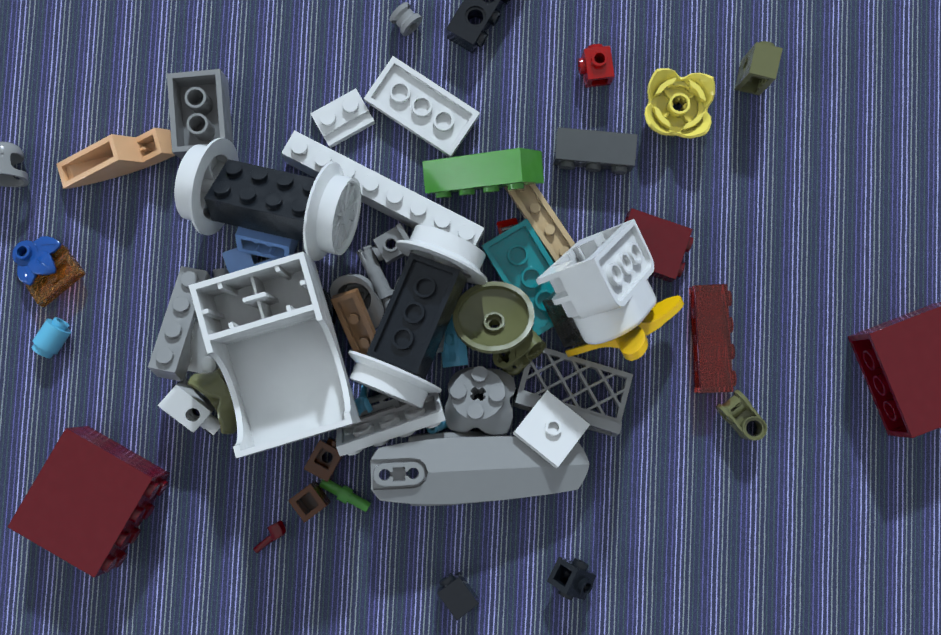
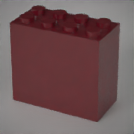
M941 302L933 303L848 336L889 436L914 438L941 427Z
M89 426L66 428L13 516L8 528L95 578L105 572L108 573L115 567L118 568L127 556V553L124 551L129 543L132 544L139 536L141 529L138 527L143 519L146 520L153 512L155 506L152 503L157 495L160 496L165 491L168 485L166 479L170 473Z

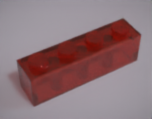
M727 284L694 285L689 288L694 393L733 392V386H736L737 378L736 372L732 370L735 347L730 341V333L733 332L734 327L733 319L729 317V306L732 304L731 291L728 290Z

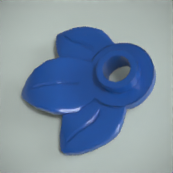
M42 236L33 242L29 240L19 242L13 249L12 257L14 262L18 264L17 276L20 281L31 286L37 275L55 274L56 266L51 254L55 253L62 244L48 236Z

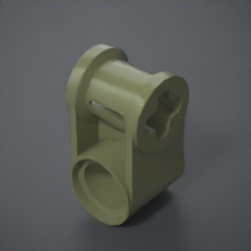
M532 329L528 338L521 345L510 351L503 352L505 356L501 355V353L493 354V362L509 375H517L544 351L546 343Z
M736 389L733 392V396L725 403L716 406L719 414L742 439L755 441L762 439L766 435L767 424L752 407L747 397ZM750 421H753L757 427L756 433L752 436L746 430V426Z

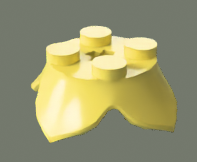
M656 69L651 76L647 89L648 105L645 108L644 115L648 127L658 134L665 136H679L692 139L706 135L712 123L708 107L715 96L714 77L703 73H691L685 77H680L672 69ZM673 102L682 105L680 111L673 108Z

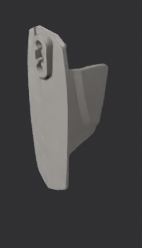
M483 431L418 433L409 436L408 442L380 447L376 450L370 460L371 490L380 501L406 503L411 506H444L509 500L578 490L587 475L590 464L579 442L575 444L559 467L555 468L516 436L490 435ZM411 468H416L418 475L415 478H409L406 472ZM383 469H387L390 472V476L386 480H382L379 477V473Z

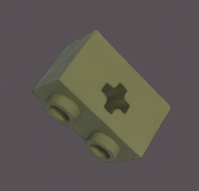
M768 41L756 42L740 62L734 90L760 96L776 79L783 48L776 47Z

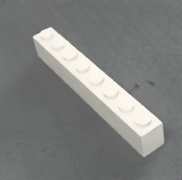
M295 130L282 151V156L287 164L314 178L317 177L320 170L327 163H338L343 170L344 176L356 178L359 181L361 202L413 229L416 225L435 227L461 237L475 246H478L483 236L484 227Z

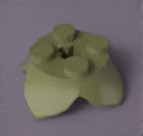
M220 368L209 373L193 374L188 381V385L206 396L216 409L221 433L234 434L237 431L235 410Z

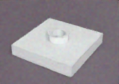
M547 390L513 434L553 467L558 468L590 424Z

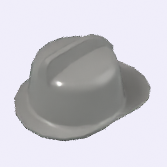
M352 273L335 279L330 287V297L332 298L334 295L358 288L373 326L376 329L383 317L384 307L374 292L371 281L365 276Z

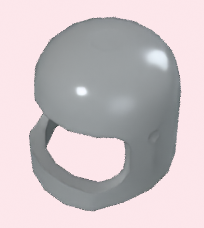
M0 142V186L25 187L29 184L27 172L13 167L15 164L24 161V153L19 146L10 142Z

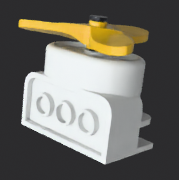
M634 219L579 240L536 279L538 285L550 281L556 293L552 298L554 305H562L567 317L573 318L583 340L587 343L566 350L567 357L598 348L613 347L619 348L625 359L629 361L637 360L644 355L648 348L646 336L663 326L683 308L684 303L679 295L656 303L657 298L648 281V278L654 271V261Z

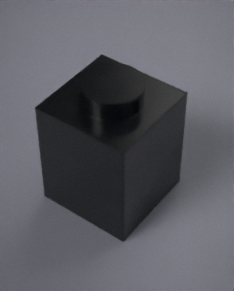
M460 572L456 575L450 573L440 580L437 594L456 620L479 604L478 596Z

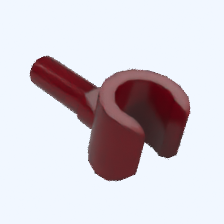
M281 520L267 527L270 535L253 548L256 553H259L269 543L279 539L286 533L285 526Z

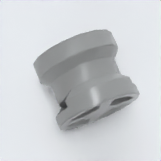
M408 2L399 5L389 19L392 24H396L400 28V33L403 36L413 33L422 22L421 15L414 13L410 9L411 5Z

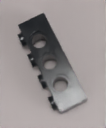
M463 0L446 28L447 39L474 53L477 47L482 48L488 37L486 32L490 25L495 26L502 13L500 9L503 4L508 5L511 0H494L490 3L483 0ZM477 17L481 19L482 22L480 24L474 25L471 24L469 20L471 18Z

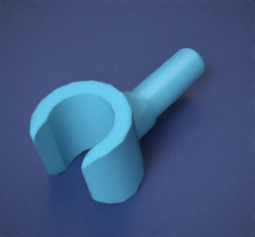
M363 385L361 386L360 396L355 399L359 416L366 410L368 413L373 410L367 398L368 387Z

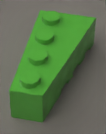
M514 148L422 161L425 193L435 194L436 198H449L452 192H459V196L474 195L475 190L483 189V193L499 192V188L508 187V190L524 189V185L544 183L542 152L538 150Z

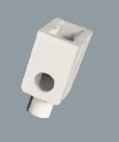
M184 379V382L176 384L158 404L162 410L193 433L199 427H202L213 436L220 429L219 420L211 414L215 408L209 399L189 386L186 379ZM193 408L199 411L200 416L193 413Z

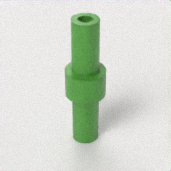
M323 479L319 485L321 488L336 495L337 500L344 504L348 502L364 512H367L371 502L353 493L354 490L346 485L342 487L331 480L326 482Z

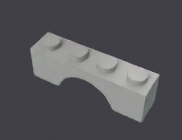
M184 266L180 268L148 368L157 377L184 382L192 357L190 349L191 335L197 318L188 285L212 279L208 271Z

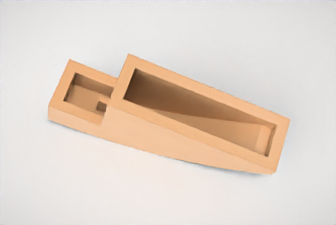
M153 128L138 137L111 134L57 163L63 189L117 178L175 156L172 153L171 131Z

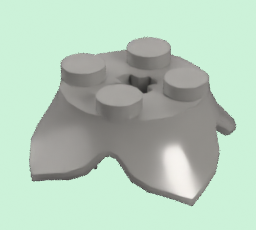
M483 366L467 367L457 371L451 377L447 388L449 397L445 405L444 414L448 428L459 433L468 432L473 428H479L484 433L490 435L508 433L513 420L510 398L515 394L516 390L513 377L500 369H486ZM478 393H483L484 399L482 401L478 398L473 400L474 396Z

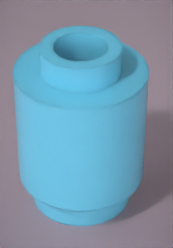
M57 317L46 319L33 339L32 350L45 358H52L54 354H58L71 334L68 328L69 324Z

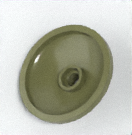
M499 281L487 282L485 285H475L460 296L453 312V325L459 339L471 349L488 354L507 352L521 345L530 335L535 320L534 307L529 297L518 287ZM492 325L499 326L497 328H491Z

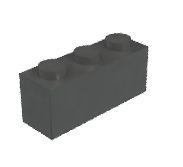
M558 127L555 136L553 165H559V168L564 170L584 167L588 172H600L601 169L611 170L613 174H627V171L631 172L635 166L638 134Z

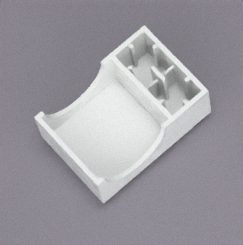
M304 252L296 253L188 285L207 354L218 364L232 398L237 422V442L233 446L236 458L260 453L361 422L315 261Z

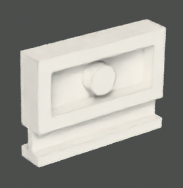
M357 89L310 113L330 148L375 124Z

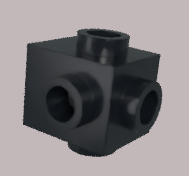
M559 557L547 582L559 589L557 593L566 599L572 600L573 597L585 600L587 594L592 590L593 582L597 575L587 570L589 565L580 559L574 558L573 561Z

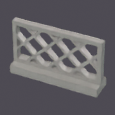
M545 348L541 354L547 357L549 365L537 370L533 361H531L524 368L513 407L530 412L542 397L540 394L562 384L569 397L561 402L590 424L587 429L612 437L620 434L621 420L633 374L575 356L567 357L565 353ZM567 361L571 363L575 372L563 378L556 364ZM577 365H581L584 367L579 369ZM531 366L534 373L528 375ZM552 367L559 381L547 387L540 373ZM589 368L596 370L601 379L591 385H588L581 373ZM602 372L607 373V374H610V375H608V376L605 377ZM578 375L585 388L572 394L565 381ZM536 376L543 389L536 393L525 391L526 380ZM613 376L625 379L623 389L617 393L613 392L607 381ZM603 382L610 396L598 402L591 388ZM587 391L594 403L593 406L587 409L579 407L574 398ZM621 394V398H620V402H619V400L617 399L616 396H618V395ZM612 399L618 408L616 417L605 415L600 405ZM571 400V402L573 403V405L568 404V403H565V402ZM597 408L598 412H594L591 410Z

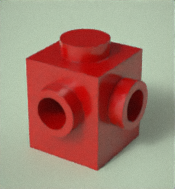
M593 44L583 50L581 58L578 59V71L580 75L583 74L585 88L611 85L615 76L610 46Z

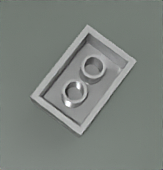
M221 69L167 73L172 153L182 160L187 151L194 145L201 144L207 146L217 138H225L233 143L228 78Z

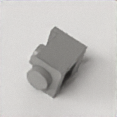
M401 223L373 239L376 246L372 247L379 261L385 260L387 265L405 256L396 246L393 249L386 247L387 242L390 240L395 242L398 240H409Z

